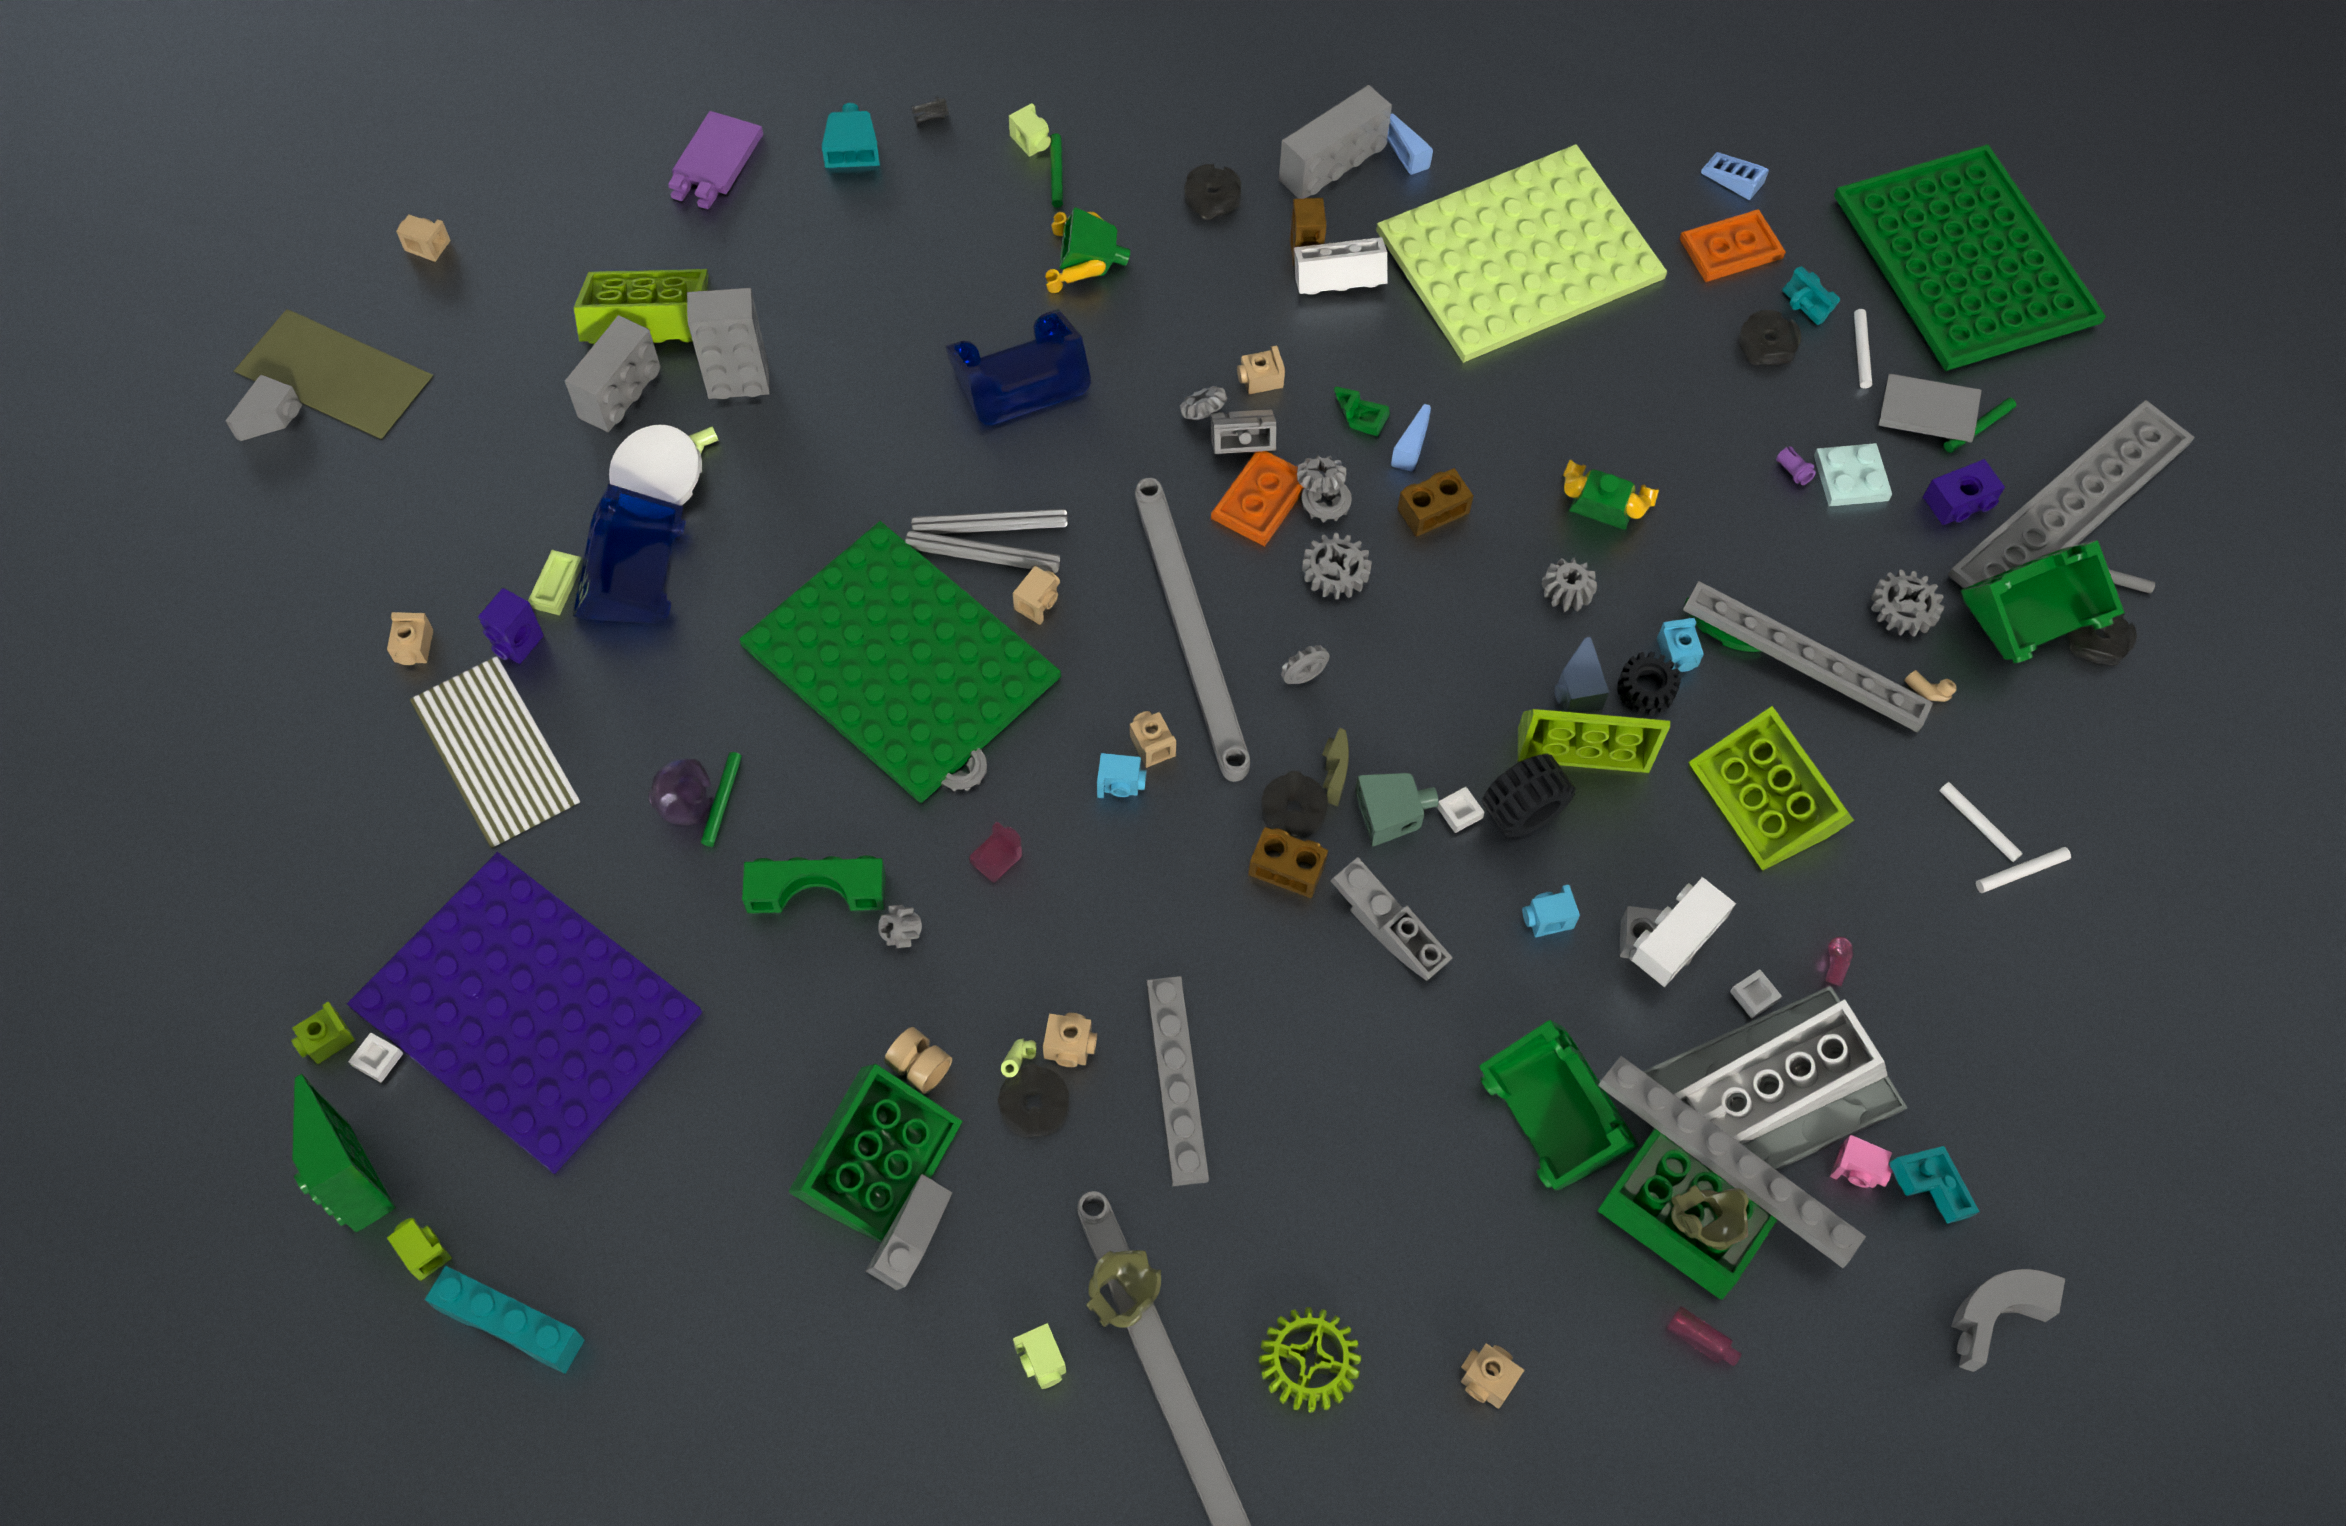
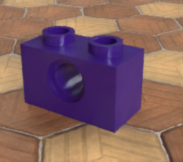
M1983 459L1932 479L1923 498L1941 524L1945 525L1952 521L1961 522L1972 513L1980 510L1982 512L1991 510L1998 504V498L2005 489V486L1986 460Z
M505 588L498 592L478 616L484 628L483 634L492 644L491 650L503 660L510 658L521 664L544 636L530 603Z

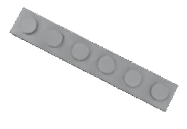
M1177 976L1147 980V993L1172 1186L1206 1183L1209 1181L1182 978Z

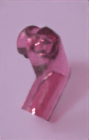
M1839 936L1831 940L1828 945L1831 964L1825 981L1842 986L1853 958V946L1848 939Z

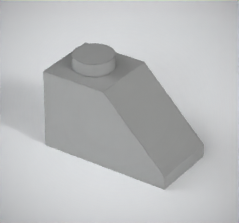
M260 375L226 419V423L235 438L243 441L286 428L292 418L297 416L302 404L292 386Z

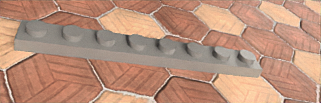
M1698 581L1683 608L1685 612L1917 733L1922 728L1933 705V702L1700 581Z
M1619 1057L1598 1086L1734 1188L1742 1189L1749 1199L1840 1267L1844 1268L1849 1263L1866 1238L1865 1235L1624 1057Z

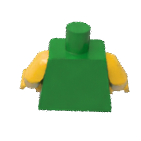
M1074 207L1069 217L1063 212H1057L1051 227L1054 235L1063 236L1059 269H1062L1063 273H1059L1055 269H1050L1046 272L1047 290L1050 293H1057L1063 288L1064 281L1068 284L1085 278L1104 276L1113 262L1126 266L1130 257V249L1116 245L1117 228L1104 221L1093 211L1085 212Z
M1572 459L1569 460L1563 476L1566 477L1564 492L1567 496L1574 498L1569 511L1626 530L1630 518L1639 519L1644 516L1650 506H1655L1659 492L1658 488L1651 489L1647 488L1646 485H1641L1639 495L1635 494V485L1631 481L1595 469H1591L1583 476L1587 466L1584 464L1579 465L1573 462Z

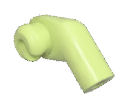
M713 426L689 435L699 449L700 454L704 446L719 441Z
M1024 1038L1016 1040L1001 1064L1003 1075L1014 1077L1023 1063V1058L1034 1059L1036 1056V1042L1033 1040L1025 1041Z

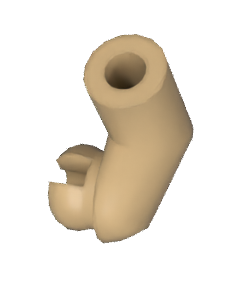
M1917 670L1910 673L1904 680L1918 695L1929 701L1946 702L1956 692V685L1952 680L1944 679L1939 684L1929 683Z

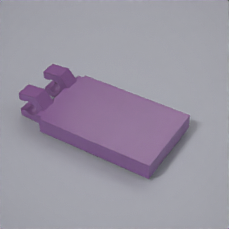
M709 111L672 169L673 176L668 183L669 188L674 189L671 193V198L683 201L690 191L692 184L697 185L695 195L700 197L697 204L699 207L709 209L717 198L718 192L728 193L763 136L762 126Z

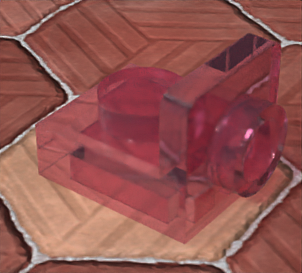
M999 822L992 826L993 834L969 856L970 863L993 883L1022 857L1020 836L1014 829L1009 826L1004 828Z

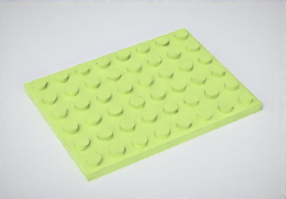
M1577 144L1377 223L1376 231L1383 238L1384 244L1463 363L1665 279L1667 270Z

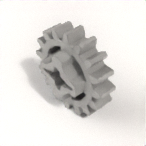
M1334 533L1331 540L1325 534L1322 535L1321 543L1313 540L1310 549H1305L1302 562L1305 582L1312 581L1311 590L1323 589V597L1332 592L1335 599H1339L1340 593L1343 592L1348 598L1352 597L1353 588L1360 592L1363 588V582L1368 583L1372 561L1368 560L1369 551H1360L1362 542L1350 543V535L1341 540L1338 533ZM1357 568L1355 574L1350 576V574L1354 573V569Z
M1899 570L1896 577L1890 572L1884 580L1880 579L1871 596V600L1874 601L1871 609L1872 611L1880 612L1876 619L1878 622L1884 620L1888 622L1887 630L1896 627L1898 628V635L1902 636L1905 630H1909L1911 636H1916L1919 629L1925 634L1931 626L1934 627L1940 614L1944 610V606L1940 604L1944 597L1941 594H1935L1938 588L1937 584L1930 586L1927 584L1928 576L1918 579L1916 571H1912L1910 576H1906L1903 570Z

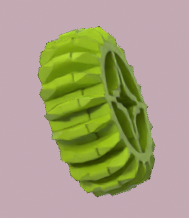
M1306 1307L1304 1318H1300L1298 1311L1294 1309L1290 1312L1291 1323L1283 1316H1280L1277 1319L1280 1330L1271 1326L1267 1329V1335L1272 1340H1262L1260 1347L1268 1352V1354L1259 1356V1364L1271 1366L1263 1370L1261 1376L1262 1379L1266 1380L1275 1378L1269 1385L1268 1390L1270 1393H1274L1280 1388L1283 1390L1279 1402L1284 1404L1289 1396L1295 1398L1293 1409L1298 1411L1302 1401H1307L1308 1412L1313 1413L1316 1408V1401L1319 1400L1321 1407L1324 1410H1328L1331 1406L1329 1396L1335 1402L1341 1403L1344 1397L1340 1389L1349 1393L1353 1390L1354 1385L1349 1379H1357L1360 1371L1351 1365L1359 1364L1361 1362V1355L1349 1353L1355 1350L1359 1343L1355 1339L1345 1340L1351 1333V1328L1346 1326L1339 1331L1337 1327L1340 1317H1333L1329 1323L1325 1321L1327 1315L1325 1309L1320 1310L1318 1318H1313L1312 1308ZM1312 1332L1310 1339L1305 1344L1291 1343L1290 1346L1283 1344L1289 1337L1297 1333ZM1323 1336L1329 1339L1337 1349L1340 1362L1334 1361V1356L1327 1354L1323 1350L1321 1345ZM1312 1344H1315L1313 1367L1310 1366L1308 1374L1304 1375L1306 1369L1304 1357H1306L1307 1352L1310 1353ZM1279 1356L1286 1358V1362L1294 1365L1298 1370L1297 1384L1284 1373ZM1329 1373L1337 1374V1377L1325 1386L1308 1388L1311 1378L1317 1374L1327 1376Z

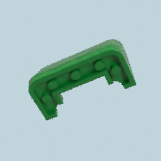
M2098 540L2053 551L1960 590L1965 604L2005 660L2012 659L2013 663H2019L2032 658V651H2035L2037 649L2036 646L2083 626L2092 625L2094 630L2109 626L2114 623L2112 618L2125 613Z
M1548 1020L1479 1065L1484 1076L1480 1077L1482 1084L1490 1095L1493 1096L1497 1093L1501 1098L1505 1099L1539 1155L1540 1159L1538 1162L1540 1168L1536 1169L1547 1188L1552 1186L1554 1190L1559 1191L1639 1147L1636 1138L1607 1092L1598 1086L1600 1083L1599 1079L1567 1030L1558 1023Z

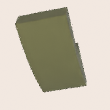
M1339 728L1335 739L1328 738L1322 756L1327 757L1325 770L1328 771L1323 785V788L1328 789L1326 802L1335 806L1339 805L1342 797L1349 761L1348 738L1346 730Z

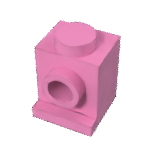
M1850 1135L1840 1145L1830 1177L1837 1180L1843 1175L1848 1177L1852 1184L1863 1188H1874L1877 1184L1885 1187L1892 1174V1169L1888 1165L1892 1152Z

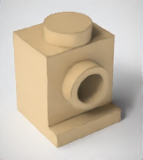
M408 214L406 219L399 224L396 231L404 251L436 262L451 241L443 221L439 219L433 223L429 219L418 218Z
M1277 345L1271 346L1269 351L1241 356V365L1237 366V375L1240 384L1245 383L1248 395L1283 388L1285 367Z
M1034 566L1013 592L1014 610L1041 625L1044 621L1043 611L1050 609L1057 600V586L1060 584L1059 578L1050 571H1043Z
M392 612L391 619L393 622L387 650L393 661L402 665L427 663L433 628L425 613Z
M1145 711L1134 717L1133 723H1130V738L1146 768L1176 756V739L1169 731L1160 712L1152 715L1150 711Z

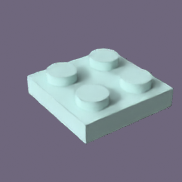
M1877 443L1816 449L1814 458L1828 506L1890 500L1892 491Z

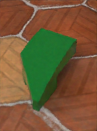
M1336 386L1334 388L1335 396L1349 427L1370 435L1379 436L1390 415L1389 406L1361 400L1359 391Z

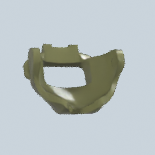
M1694 1185L1681 1196L1678 1194L1672 1198L1674 1207L1672 1208L1671 1218L1675 1226L1681 1232H1684L1687 1237L1696 1238L1714 1249L1726 1250L1732 1244L1748 1237L1746 1207L1749 1199L1740 1188L1715 1192L1712 1190L1700 1191ZM1706 1201L1718 1219L1702 1228L1698 1217L1686 1214L1685 1211Z
M1133 1250L1116 1253L1109 1251L1100 1258L1095 1266L1094 1274L1088 1286L1091 1300L1086 1306L1090 1311L1093 1310L1101 1319L1099 1322L1103 1327L1110 1323L1121 1328L1133 1326L1142 1318V1313L1151 1307L1159 1294L1161 1269L1156 1270L1150 1267L1146 1251ZM1112 1279L1117 1280L1136 1303L1123 1314H1117L1100 1293V1288Z

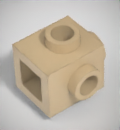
M1049 1013L1043 1043L1044 1059L1055 1060L1057 1064L1065 1067H1076L1077 1064L1086 1065L1088 1054L1095 1053L1097 1033H1092L1091 1020L1077 1013H1067L1065 1016Z
M1486 1343L1480 1353L1472 1349L1461 1368L1467 1373L1461 1383L1467 1386L1466 1392L1474 1399L1485 1403L1487 1400L1499 1409L1521 1377L1524 1369L1512 1361V1355L1505 1349L1497 1345L1491 1347Z

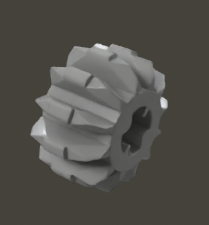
M1575 557L1570 563L1566 562L1563 558L1557 562V565L1551 563L1542 580V587L1545 588L1543 592L1544 598L1552 599V607L1558 604L1562 605L1564 613L1569 609V606L1577 612L1582 608V605L1588 606L1592 601L1593 594L1597 590V582L1594 581L1596 577L1595 571L1587 570V562L1581 565L1576 564Z

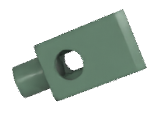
M1410 773L1373 774L1357 777L1355 793L1371 846H1377L1418 830L1422 826L1424 809L1438 807L1439 805L1435 787L1417 790L1413 775Z

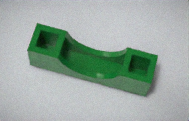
M863 855L857 859H842L836 856H828L823 858V860L793 857L788 861L758 858L754 862H744L742 901L747 913H782L789 899L799 891L810 887H826L838 892L846 900L850 911L885 910L886 872L883 859Z

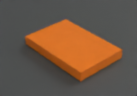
M1759 209L1681 232L1679 238L1705 282L1783 259L1786 253Z
M1268 451L1255 452L1211 512V519L1265 547L1302 495L1304 487L1297 480L1298 467Z

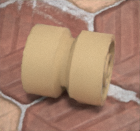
M910 1027L893 1042L885 1055L884 1062L898 1075L903 1076L907 1074V1082L921 1094H926L948 1072L952 1063V1057L937 1045L930 1047V1040L915 1027Z

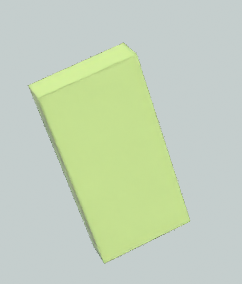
M551 550L528 599L532 609L556 615L561 614L584 564L582 557Z

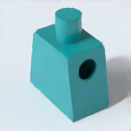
M846 103L842 106V112H832L828 115L822 142L825 168L880 166L877 140L869 112L859 111L858 105L854 103Z

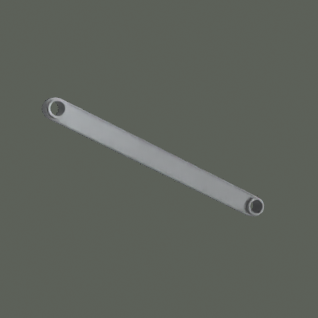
M1144 478L1138 482L1135 489V502L1223 776L1229 781H1240L1248 774L1250 769V757L1163 488L1156 479ZM1231 761L1240 762L1242 765L1234 767L1229 765L1228 763Z
M1095 1191L1084 1194L1078 1201L1077 1213L1097 1262L1109 1251L1114 1253L1130 1251L1108 1199L1103 1194ZM1096 1203L1101 1205L1104 1210L1098 1216H1089L1084 1212V1209L1087 1205ZM1112 1279L1107 1283L1120 1314L1125 1313L1136 1304L1117 1280ZM1153 1303L1151 1307L1142 1313V1318L1137 1323L1126 1327L1210 1524L1211 1526H1251Z

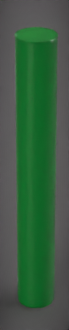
M1054 133L1050 136L1052 206L1061 207L1063 205L1061 135Z
M2009 397L1980 417L1976 422L1974 437L2016 407L2015 400ZM1950 439L1944 443V448L1947 452L1952 453L1967 441Z
M729 752L701 839V843L705 846H714L742 758L737 752Z

